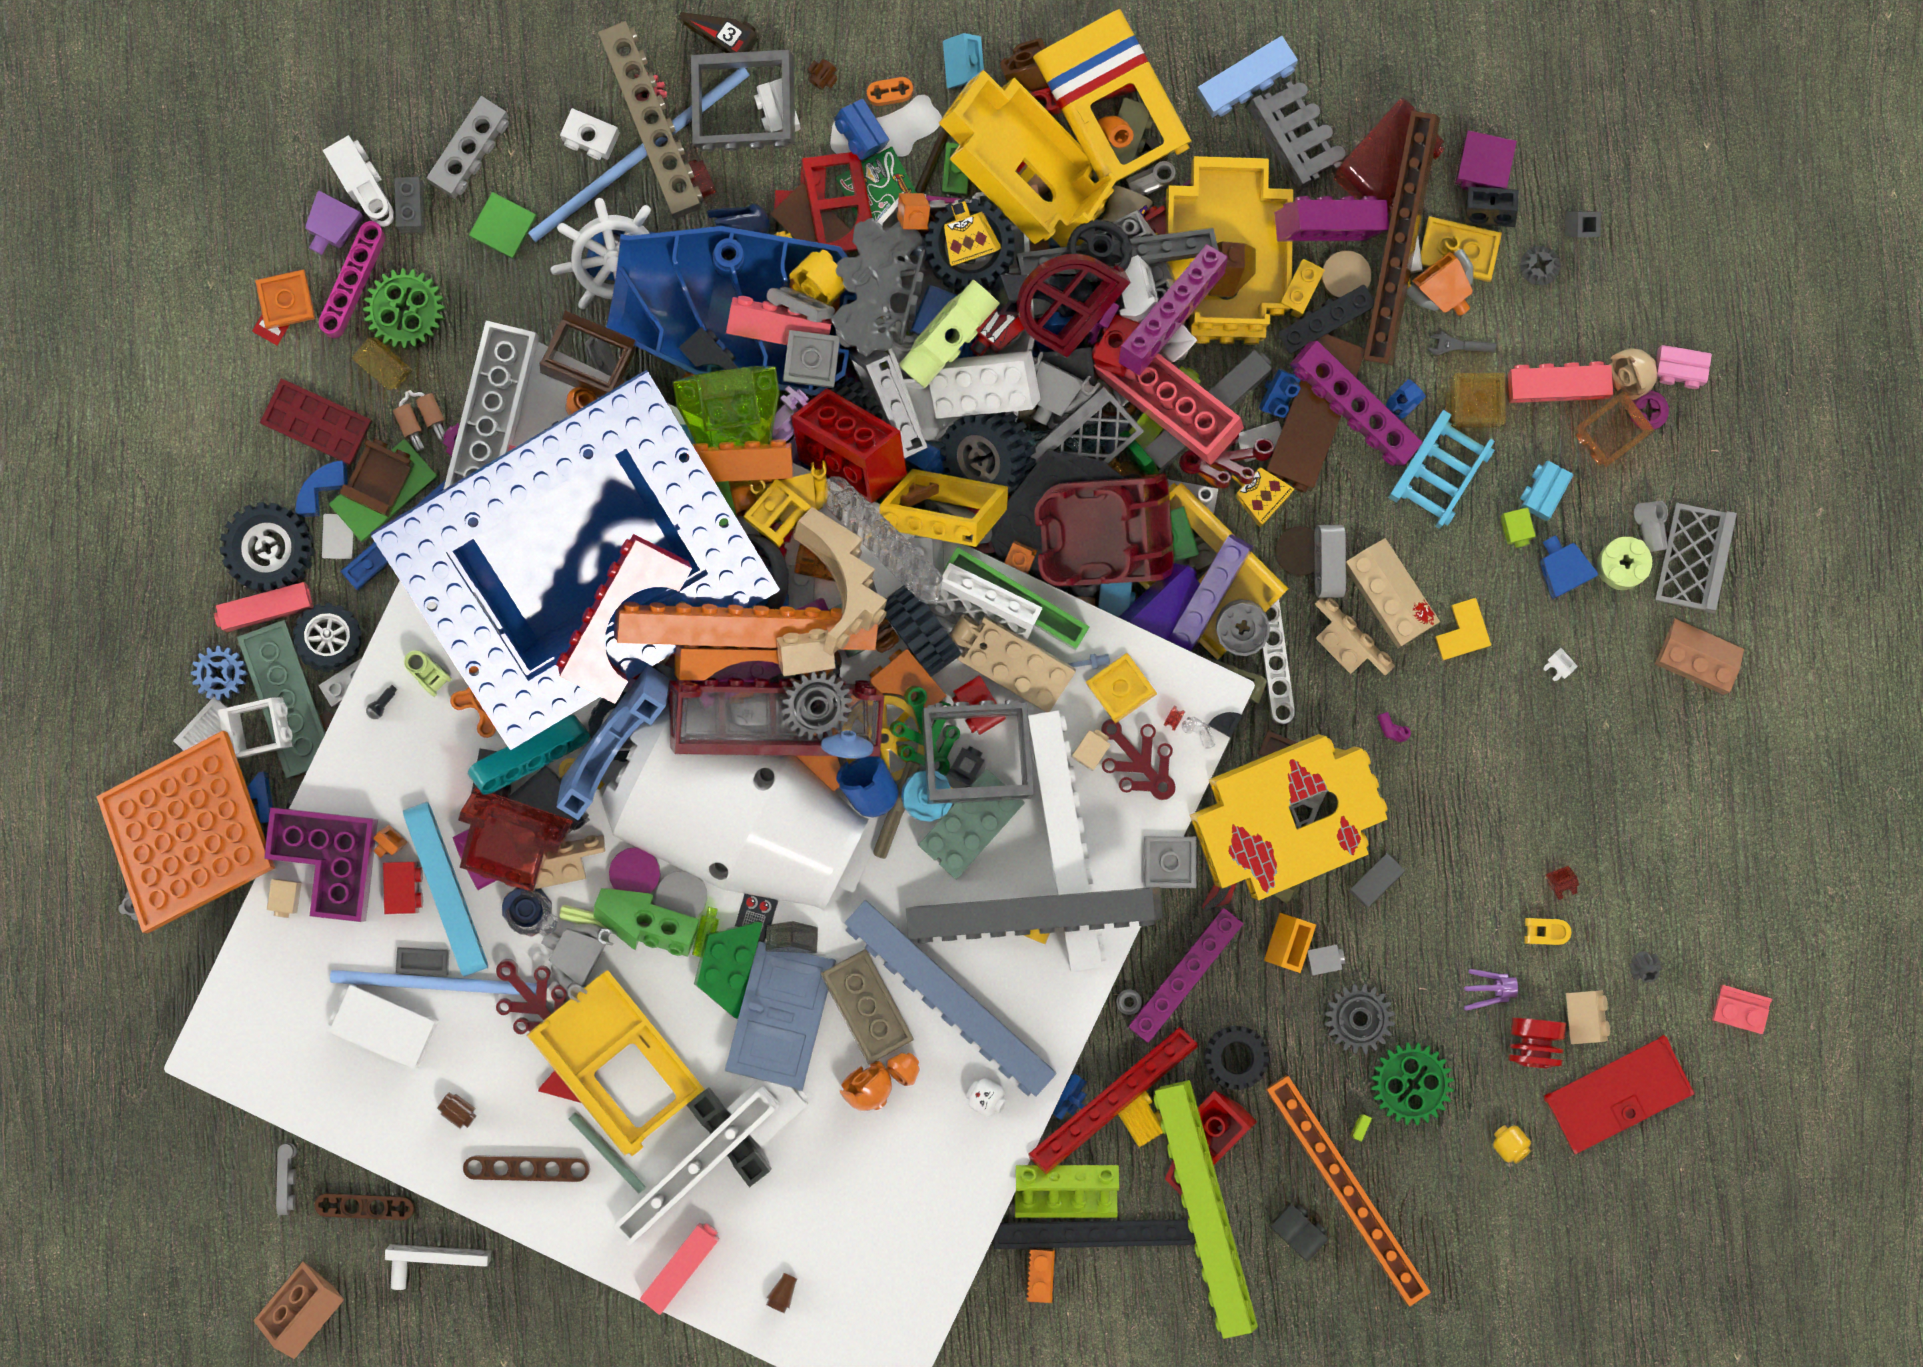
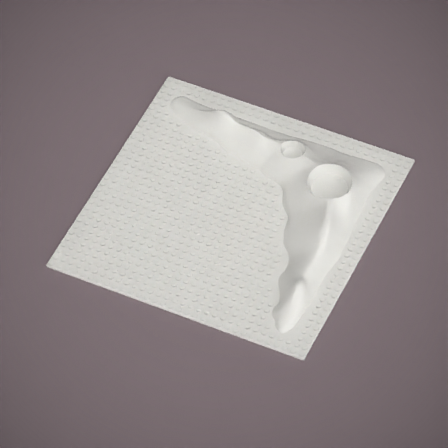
M540 342L537 345L512 446L524 443L551 427L554 422H559L569 416L565 408L568 393L575 387L540 373L539 363L548 346ZM556 351L553 360L607 383L611 377L559 351ZM668 404L679 424H691L700 428L707 435L711 447H719V443L734 442V446L745 445L744 442H747ZM793 463V477L811 473V471ZM827 479L828 493L824 506L819 512L863 538L860 547L862 554L859 559L875 569L872 578L877 593L887 598L909 582L927 606L930 607L935 593L921 590L917 581L908 572L907 541L909 537L915 535L880 529V504L876 502L870 503L847 488ZM737 516L746 534L761 536L759 531L743 519L744 516ZM794 530L791 542L785 544L788 550L785 557L787 568L789 569V565L815 566L814 600L824 598L828 609L841 604L840 592L832 574L811 550L793 538ZM943 541L944 568L956 548L959 547L1090 627L1076 651L1036 626L1033 627L1028 641L1067 664L1090 660L1091 654H1096V656L1109 654L1111 664L1128 653L1157 692V695L1121 719L1119 723L1122 727L1121 733L1140 754L1142 750L1141 727L1145 724H1151L1155 727L1156 734L1152 740L1151 767L1157 774L1160 763L1157 748L1163 743H1168L1172 746L1173 753L1169 760V777L1174 780L1176 786L1172 797L1167 800H1159L1149 791L1132 790L1128 793L1122 792L1119 789V781L1124 777H1129L1133 781L1150 780L1144 773L1120 771L1106 773L1103 771L1102 762L1107 758H1113L1115 761L1133 762L1114 740H1107L1111 746L1093 771L1072 757H1067L1068 767H1074L1076 779L1075 782H1071L1072 791L1078 792L1080 807L1075 808L1077 818L1082 817L1084 833H1080L1081 843L1087 844L1089 858L1084 859L1085 868H1091L1093 884H1089V891L1099 892L1144 888V836L1184 837L1191 822L1190 814L1195 813L1209 784V779H1211L1230 739L1207 725L1214 717L1225 712L1242 714L1254 689V682L967 545ZM760 557L764 562L765 566L768 567L769 560ZM399 581L289 809L378 819L377 833L390 825L408 842L394 855L388 852V854H384L380 858L374 852L367 918L364 922L309 916L315 865L273 860L275 869L255 878L165 1064V1072L641 1301V1296L697 1225L701 1223L704 1226L707 1223L718 1232L716 1236L720 1239L663 1312L776 1367H932L1016 1191V1165L1029 1164V1153L1039 1143L1141 927L1139 926V921L1129 922L1130 927L1114 928V923L1104 924L1105 929H1101L1102 935L1097 936L1098 944L1104 945L1106 961H1101L1102 967L1076 972L1070 971L1063 927L1055 928V932L1050 933L1046 944L1024 935L1015 936V931H1008L1006 936L994 938L990 937V933H982V938L966 939V935H957V940L942 941V937H933V942L918 943V939H910L1057 1073L1036 1097L1032 1093L1029 1096L1023 1093L1017 1087L1020 1082L1013 1076L1008 1079L998 1070L1001 1065L994 1059L988 1061L979 1052L981 1047L975 1041L972 1044L968 1043L960 1035L962 1030L956 1024L952 1027L940 1017L943 1014L942 1011L937 1007L932 1010L921 1000L924 995L917 989L912 992L903 983L905 978L899 972L895 975L892 974L883 965L886 961L879 954L875 958L868 952L914 1038L913 1041L877 1061H880L886 1068L887 1061L900 1053H911L918 1059V1066L920 1068L914 1085L904 1086L891 1076V1093L886 1099L887 1103L879 1110L859 1111L845 1101L840 1094V1090H844L841 1086L843 1081L857 1068L862 1066L864 1071L871 1066L865 1060L828 990L803 1091L808 1096L806 1099L808 1105L762 1147L759 1146L750 1134L747 1136L772 1168L771 1171L749 1188L733 1167L729 1157H724L634 1243L628 1246L626 1239L617 1230L614 1231L612 1227L711 1135L700 1124L687 1105L647 1136L641 1143L644 1147L633 1156L629 1153L623 1155L582 1103L538 1091L539 1087L555 1070L526 1036L530 1031L521 1035L517 1034L513 1029V1024L521 1017L526 1018L528 1021L542 1022L544 1020L538 1014L510 1012L507 1015H500L496 1011V1004L503 998L515 1002H527L521 995L359 985L358 988L424 1017L430 1016L439 1020L419 1067L416 1069L407 1067L329 1033L331 1026L328 1023L334 1011L338 1012L342 1003L339 1001V997L344 987L348 988L351 985L331 983V970L403 974L396 973L397 947L450 950L448 976L403 975L503 981L497 976L496 968L502 960L512 959L517 963V974L524 982L537 983L534 978V972L539 966L543 965L547 966L551 972L548 984H551L553 981L558 983L551 970L552 963L549 961L554 950L541 944L545 934L549 930L562 936L566 928L571 929L577 924L560 919L559 913L562 905L594 912V905L601 888L614 889L609 878V868L612 860L625 849L637 848L613 836L602 804V797L607 785L613 778L616 779L620 770L625 764L628 765L629 760L627 762L612 760L601 779L605 785L600 790L597 788L593 802L586 810L590 821L578 830H572L565 836V841H576L591 835H604L605 852L582 857L586 879L541 888L552 902L548 924L535 934L514 932L502 916V903L507 893L513 891L519 885L535 887L530 868L516 870L477 890L458 854L452 837L499 814L510 830L518 851L533 850L538 846L545 845L542 844L533 831L519 834L512 833L509 822L510 812H515L516 810L508 800H505L503 805L470 799L473 781L468 776V770L477 762L479 748L499 751L507 747V744L497 729L495 734L489 738H484L478 734L477 725L480 715L476 709L456 710L452 707L450 703L451 696L457 691L466 690L469 686L405 587ZM961 600L954 601L957 607H964ZM435 602L427 604V607L430 609H434L437 606ZM946 602L937 603L946 609H950ZM984 611L977 612L981 619L986 616ZM933 613L949 635L956 623ZM1000 623L1004 627L1010 629L1007 623ZM900 636L899 642L893 648L883 653L878 652L876 649L865 650L848 658L844 650L838 649L842 658L840 677L846 681L845 684H855L856 680L869 681L871 679L869 674L879 665L882 668L886 667L891 662L888 658L898 649H901L902 652L908 649L912 655L913 653ZM981 643L980 646L985 647L987 644ZM956 644L962 653L965 647ZM417 650L426 653L451 676L452 680L450 682L447 681L436 692L437 695L435 697L430 695L405 668L404 659L409 652ZM420 655L413 656L411 666L416 670L420 669L423 666V658ZM957 658L931 677L947 695L942 701L951 704V706H953L951 698L955 696L953 691L980 675L997 704H1005V701L1013 699V701L1020 700V703H1027L1028 716L1046 713L1034 704L960 662ZM1092 664L1074 667L1076 669L1075 674L1050 711L1059 710L1060 716L1065 715L1067 730L1063 732L1064 741H1069L1071 756L1089 730L1093 733L1096 729L1101 731L1102 724L1111 719L1086 684L1087 680L1110 664L1098 666L1096 669H1092ZM781 673L776 677L778 679H791L795 675L783 676ZM391 685L398 690L395 692L394 697L384 707L383 716L379 719L369 718L366 713L368 704L377 701ZM625 686L622 692H627L629 688ZM762 693V695L768 697V693ZM779 693L775 702H782L780 696H787L788 694ZM667 694L666 703L669 702V694ZM883 694V695L895 696V697H898V698H901V699L905 700L904 697H903V696H900V695H895V694ZM602 697L570 714L575 715L588 732L591 712L598 705ZM684 698V700L696 705L695 698ZM861 700L858 703H856L851 709H853L856 705H858L860 702L864 700ZM730 705L732 723L734 724V705ZM877 705V706H874V725H875V726H876V723H877V709H878V705ZM887 705V726L890 727L891 723L904 710L893 705ZM865 710L862 714L867 718ZM910 716L904 723L908 728L918 732L917 726ZM1005 716L1006 719L981 735L977 731L971 732L965 722L967 718L946 719L936 741L937 749L939 751L945 739L943 736L944 727L954 725L959 728L960 737L954 742L947 757L950 762V769L962 747L967 750L971 746L982 752L981 758L985 760L973 783L987 768L1006 786L1022 785L1017 716ZM856 719L851 731H854L857 736H866L867 728ZM784 720L783 726H776L777 735H797L796 730L791 731L788 727L789 723H785ZM841 721V724H840L841 730H838V733H837V734H841L842 727H843V724H844L843 721ZM1110 724L1107 726L1109 734L1116 733L1117 728L1115 725ZM740 726L741 728L749 731L748 728H746L745 726ZM760 726L755 735H768L769 726ZM900 727V728L896 731V733H899V732L901 731L902 727ZM1145 727L1143 729L1145 736L1150 737L1152 735V728ZM954 729L949 731V737L954 735ZM1030 730L1034 795L1031 799H1021L1025 802L1024 805L957 880L939 865L942 861L939 857L936 861L933 860L918 846L943 816L931 822L921 821L910 816L905 810L887 857L885 859L879 858L872 853L853 893L836 886L824 911L811 905L778 900L773 921L764 943L828 959L832 958L836 960V965L864 950V947L867 945L860 937L855 940L845 931L848 927L845 921L864 900H867L908 937L906 908L1057 895ZM882 734L881 743L885 744L889 741V736ZM629 737L626 740L624 745H628L633 742L632 740H630L631 737ZM591 738L579 749L547 764L558 775V779L561 778L558 771L561 762L567 758H577ZM914 741L896 743L899 747L902 744L910 745L917 752L918 743ZM1163 746L1160 749V753L1163 756H1167L1170 753V749L1167 746ZM906 748L904 752L909 754V749ZM892 750L889 751L890 773L904 768L906 763ZM838 757L841 766L847 762L845 758ZM964 757L959 768L970 773L976 762ZM1112 761L1105 762L1106 770L1111 771L1114 769ZM939 762L934 764L935 770L939 768ZM920 764L919 771L925 770V766ZM762 768V774L766 778L774 777V773L770 768ZM540 769L508 784L511 785V794ZM949 775L945 776L952 788H970ZM1124 780L1122 782V788L1124 790H1129L1131 788V782L1129 780ZM1164 782L1159 783L1158 790L1160 792L1167 791V784ZM839 787L834 792L846 802L847 798ZM427 801L434 813L488 962V968L465 977L461 974L424 871L423 880L419 882V892L423 893V908H419V913L384 914L383 863L418 862V867H422L404 819L403 810ZM375 842V848H376V847L379 845L378 842ZM655 856L660 865L661 873L658 885L665 876L673 872L684 871ZM717 863L719 867L726 869L725 865ZM271 879L302 883L297 913H290L289 918L273 916L274 911L267 910ZM702 880L707 889V902L704 910L696 917L699 919L698 932L688 957L683 955L675 956L669 953L668 950L658 947L650 948L643 942H638L637 948L634 950L615 934H610L609 942L614 944L612 946L606 944L583 986H587L600 974L608 970L706 1090L710 1087L727 1109L758 1079L725 1071L738 1019L729 1015L727 1011L696 987L694 981L706 934L716 931L721 932L727 930V928L735 927L744 893L722 890ZM658 885L655 887V889L653 890V892L650 893V894L654 895V896H653V905H656V906H658L657 903H656V891H657ZM503 967V974L510 975V969ZM544 970L538 971L539 977L546 978L547 975ZM547 1001L546 1007L553 1013L554 1005ZM506 1003L500 1004L502 1010L507 1011L509 1009ZM523 1022L517 1023L519 1029H526ZM631 1044L623 1055L621 1053L615 1055L595 1073L597 1081L635 1127L644 1125L676 1097L673 1090L635 1044ZM987 1078L1004 1089V1099L1007 1102L1000 1113L995 1112L992 1116L986 1117L969 1106V1099L966 1098L967 1093L976 1080L980 1081ZM449 1092L453 1095L457 1094L476 1108L474 1114L477 1116L468 1128L463 1126L459 1129L440 1115L441 1112L437 1107ZM575 1112L646 1186L642 1192L638 1194L568 1120ZM475 1155L579 1157L588 1161L590 1173L586 1179L580 1182L473 1180L464 1174L463 1164L466 1159ZM477 1160L470 1161L468 1165L470 1173L474 1175L480 1174L482 1164ZM497 1161L494 1164V1171L498 1175H505L508 1171V1165L504 1161ZM528 1161L522 1162L520 1172L525 1176L531 1175L534 1171L532 1163ZM549 1162L545 1167V1171L549 1176L558 1175L560 1170L555 1162ZM574 1163L571 1166V1172L574 1176L581 1177L585 1174V1167L582 1163ZM783 1273L797 1278L790 1309L787 1308L785 1314L766 1305L768 1301L766 1297L781 1279Z

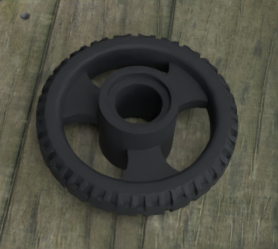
M1091 220L1088 223L1080 224L1071 233L1067 243V254H1076V243L1078 239H1081L1088 244L1085 255L1093 257L1106 265L1111 257H1117L1121 260L1118 266L1125 271L1128 268L1132 258L1131 241L1126 232L1119 226L1117 227L1116 224L1105 220ZM1095 230L1105 231L1112 234L1118 239L1119 243L1114 245L1112 239L1105 234H1095ZM1094 249H1102L1105 253H1098ZM1074 269L1076 273H1079L1080 269ZM1090 272L1084 276V278L1090 279V281H1103V279Z

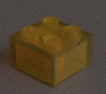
M1454 373L1450 379L1451 426L1453 428H1501L1506 423L1505 373Z

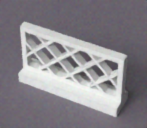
M951 563L947 566L929 607L933 613L954 623L958 622L962 614L969 613L971 618L979 625L982 619L977 612L984 611L987 617L999 624L1007 623L1010 627L1009 630L1028 640L1042 610V607ZM961 600L964 607H957L954 601ZM946 602L950 609H946L937 603Z

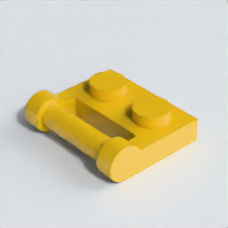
M775 479L744 515L743 519L779 548L784 542L783 538L801 517L806 514L811 506L781 481ZM792 503L796 509L779 529L774 532L770 528L771 525Z

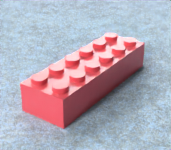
M1116 341L1111 347L1117 348L1122 342ZM1159 353L1140 376L1127 369L1124 377L1094 365L1097 376L1209 465L1219 457L1244 429L1240 416Z

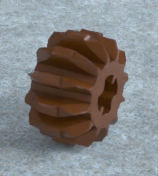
M886 617L878 625L876 650L880 653L890 650L899 642V636Z

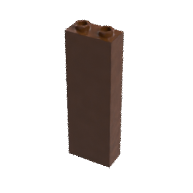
M1328 334L1316 340L1352 375L1357 376L1365 355V348ZM1318 365L1316 368V374L1318 377L1321 378L1323 375V370ZM1301 380L1299 383L1301 389L1292 401L1266 471L1278 479L1292 484L1293 489L1306 493L1307 490L1312 491L1341 415L1336 414L1330 409V403L1324 397L1320 398L1311 390L1312 386L1307 381ZM1336 382L1334 384V391L1339 395L1340 385Z

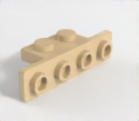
M1320 598L1315 603L1332 621L1316 639L1350 674L1367 658L1384 675H1387L1395 667L1391 657L1387 653L1380 651L1368 634H1363L1358 629L1356 622L1339 609V605L1334 599Z
M591 835L581 840L564 841L561 845L552 848L538 846L533 850L518 851L524 867L518 870L530 868L535 889L586 879L582 857L605 852L604 835Z

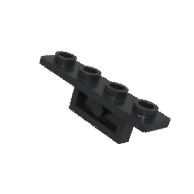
M1361 285L1336 300L1335 298L1327 300L1321 305L1322 308L1315 312L1310 310L1300 316L1301 320L1281 330L1278 336L1288 353L1292 354L1305 347L1308 342L1316 341L1374 308L1375 301L1366 286Z

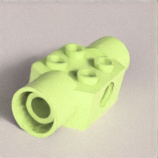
M972 280L963 292L950 300L915 339L910 352L898 365L923 388H926L948 361L951 363L958 357L961 352L959 348L965 341L969 343L977 335V327L981 326L1000 303L980 284ZM952 328L953 335L949 340H946L945 333L948 329Z

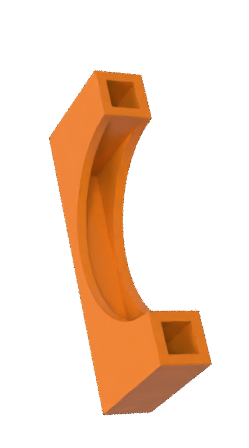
M898 649L888 658L891 662L886 667L882 668L879 665L869 674L871 677L869 681L882 694H895L904 697L905 691L911 686L923 688L927 693V701L923 705L924 708H928V705H935L947 697L908 649L903 652L901 649ZM916 691L911 694V700L916 698ZM851 694L852 702L846 705L852 708L861 699ZM835 727L831 729L832 735H836L838 733V730ZM796 756L833 792L839 788L836 777L841 765L837 756Z

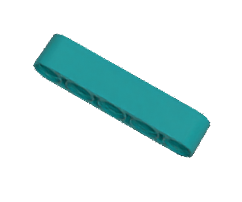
M569 715L510 750L507 746L474 763L468 770V776L482 794H491L584 746L590 739V733L575 715Z

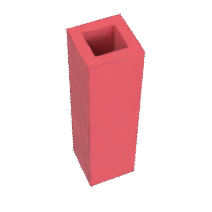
M302 582L216 605L217 613H214V618L218 628L221 627L223 631L230 632L298 614L307 609L311 610L313 609V602L309 586Z
M699 1223L641 1296L640 1300L660 1315L720 1238L716 1236L718 1232L707 1223L704 1226Z

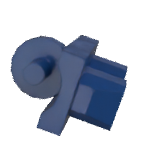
M1278 369L1272 381L1267 380L1265 387L1268 390L1258 408L1263 412L1285 418L1289 412V401L1292 397L1297 396L1301 389L1299 386L1301 380L1295 374Z
M1071 1074L1052 1114L1062 1120L1066 1112L1074 1115L1078 1108L1082 1109L1085 1107L1082 1102L1087 1094L1081 1090L1087 1082L1078 1075Z

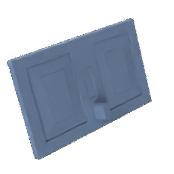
M758 942L725 1067L726 1072L803 1091L828 994V988L820 973L835 966V959H828Z

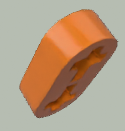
M905 77L876 81L867 88L868 101L874 106L905 102L913 95L912 82ZM899 84H904L905 88L909 87L905 91V95H901L900 91H891L899 89ZM876 88H879L880 92L889 91V93L882 94L881 99L871 96Z

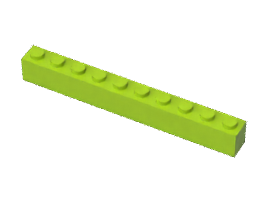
M1187 1080L1161 1086L1155 1091L1154 1103L1161 1112V1128L1163 1133L1167 1134L1169 1141L1167 1147L1168 1154L1171 1159H1174L1176 1167L1174 1170L1175 1179L1182 1188L1181 1200L1184 1208H1187L1190 1217L1188 1219L1189 1229L1195 1235V1251L1203 1264L1202 1277L1206 1283L1208 1282L1210 1290L1208 1297L1210 1305L1216 1311L1215 1323L1217 1330L1222 1333L1223 1339L1252 1333L1258 1327L1191 1082Z

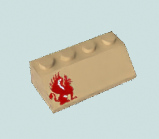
M1386 538L1346 561V571L1397 649L1440 622Z

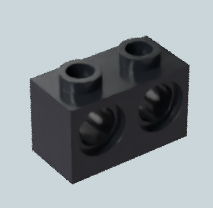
M1468 187L1465 224L1515 227L1519 190Z

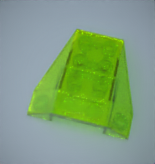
M750 366L701 373L673 381L677 408L696 444L707 443L708 447H719V443L734 442V446L745 445L744 442L760 441V445L770 444L779 398L776 366Z

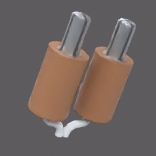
M409 390L405 392V398L400 401L399 407L394 409L393 413L405 439L411 438L418 452L420 449H424L419 437L422 429L411 405H403L408 400L409 395L413 397L421 396L416 400V403L429 429L434 428L439 441H443L442 437L445 432L441 424L445 422V419L432 393L424 395L421 392L413 393Z

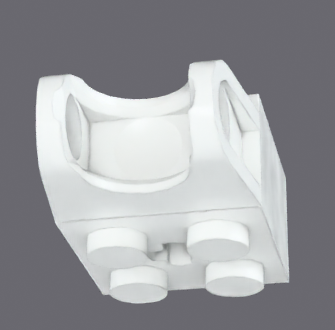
M348 135L324 149V154L356 204L360 203L370 219L379 224L380 227L390 225L394 220V210L378 184L382 180L370 161L366 163L369 157L359 141L353 142ZM383 208L381 212L376 213L378 209ZM389 211V217L385 221L377 220L387 215Z

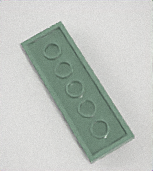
M282 620L238 636L237 639L258 699L283 697L287 706V721L293 735L291 740L293 747L277 750L285 776L287 779H290L308 771L326 733L300 658L296 653L287 621ZM262 708L273 742L276 743L270 708Z

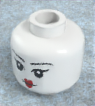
M987 1078L980 1081L976 1080L971 1085L966 1097L969 1099V1106L986 1117L992 1116L995 1112L1000 1113L1007 1102L1004 1099V1089Z

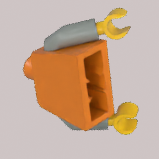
M1453 236L1457 246L1450 247L1448 242L1445 241V249L1449 253L1413 279L1412 282L1415 285L1410 284L1409 278L1406 294L1418 306L1432 311L1441 309L1444 313L1453 308L1456 314L1461 316L1470 309L1465 298L1473 292L1470 286L1473 283V264L1465 251L1459 248L1460 239L1457 236Z

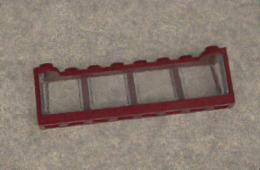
M709 677L702 681L679 680L678 678L677 681H669L670 748L674 754L833 756L825 752L821 747L822 740L829 736L826 732H823L822 740H819L816 733L809 740L806 732L803 736L799 737L796 730L791 731L788 727L789 723H785L782 719L785 713H782L779 707L786 704L781 701L780 696L788 695L784 690V686L793 687L790 679L769 682V679L755 678L754 682H744V679L729 678L728 682ZM856 680L855 684H845L846 681H844L842 686L846 685L850 690L846 695L852 698V702L846 705L852 711L843 713L848 721H839L841 730L833 727L831 729L832 735L841 734L845 730L854 731L857 736L873 744V752L869 756L880 757L884 695L870 681ZM821 700L813 701L810 708H817L821 704Z

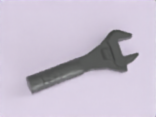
M1441 331L1440 334L1430 336L1431 339L1439 340L1438 348L1428 347L1427 349L1434 356H1440L1454 350L1495 353L1496 343L1460 341L1451 338Z

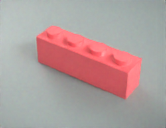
M738 296V298L733 297L726 333L788 345L789 330L829 335L832 321L829 318L823 319L822 322H812L807 319L806 315L789 311V307L775 306L769 301H763V303L755 302L750 297Z
M1602 361L1590 362L1589 366H1579V363L1575 362L1566 363L1564 367H1554V364H1541L1539 368H1529V365H1516L1508 373L1509 403L1609 399L1613 395L1611 365H1604Z

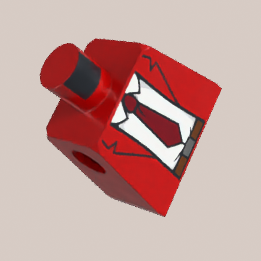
M995 309L981 326L977 327L976 331L978 333L975 336L977 339L970 346V350L977 356H983L988 348L999 353L1025 330L1019 316L998 315Z

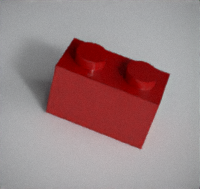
M418 862L383 863L384 914L419 913V908H423V893L419 892V882L423 880L422 867H418Z

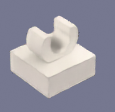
M1560 648L1548 659L1549 662L1545 665L1544 670L1547 671L1550 667H1554L1557 670V674L1552 679L1557 681L1561 677L1565 679L1578 666Z

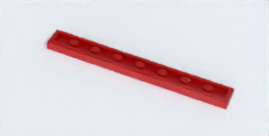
M1181 1027L1176 1029L1029 1153V1158L1045 1174H1048L1197 1048V1043Z

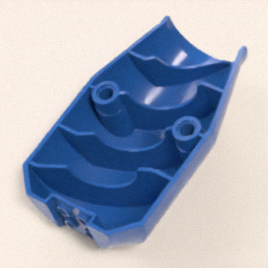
M725 226L633 236L620 234L616 278L606 328L635 339L636 347L696 376L734 382L731 375L719 366L704 365L696 368L679 349L698 329L702 327L706 331L710 328L719 338L716 342L722 350L727 347L737 358L733 361L739 369L744 366L754 377L750 380L754 386L761 385L764 388L786 391L785 388L790 386L794 391L800 389L805 395L817 396L828 387L783 382L787 345L726 333L733 297L738 298V296H747L752 298L753 301L760 303L769 301L767 300L769 289L789 288L790 273L812 252L826 250L831 254L836 264L848 256L840 246ZM725 251H732L736 256L733 260L727 261L722 258L721 254ZM845 290L840 295V307L856 301V293ZM831 325L829 335L836 336L834 325ZM840 342L835 382L845 376L849 350H845Z

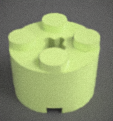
M1620 537L1610 542L1600 552L1597 558V572L1602 581L1612 588L1628 590L1637 586L1649 576L1652 568V556L1642 540L1633 537ZM1623 559L1629 563V566L1626 568L1625 565H1620V561Z

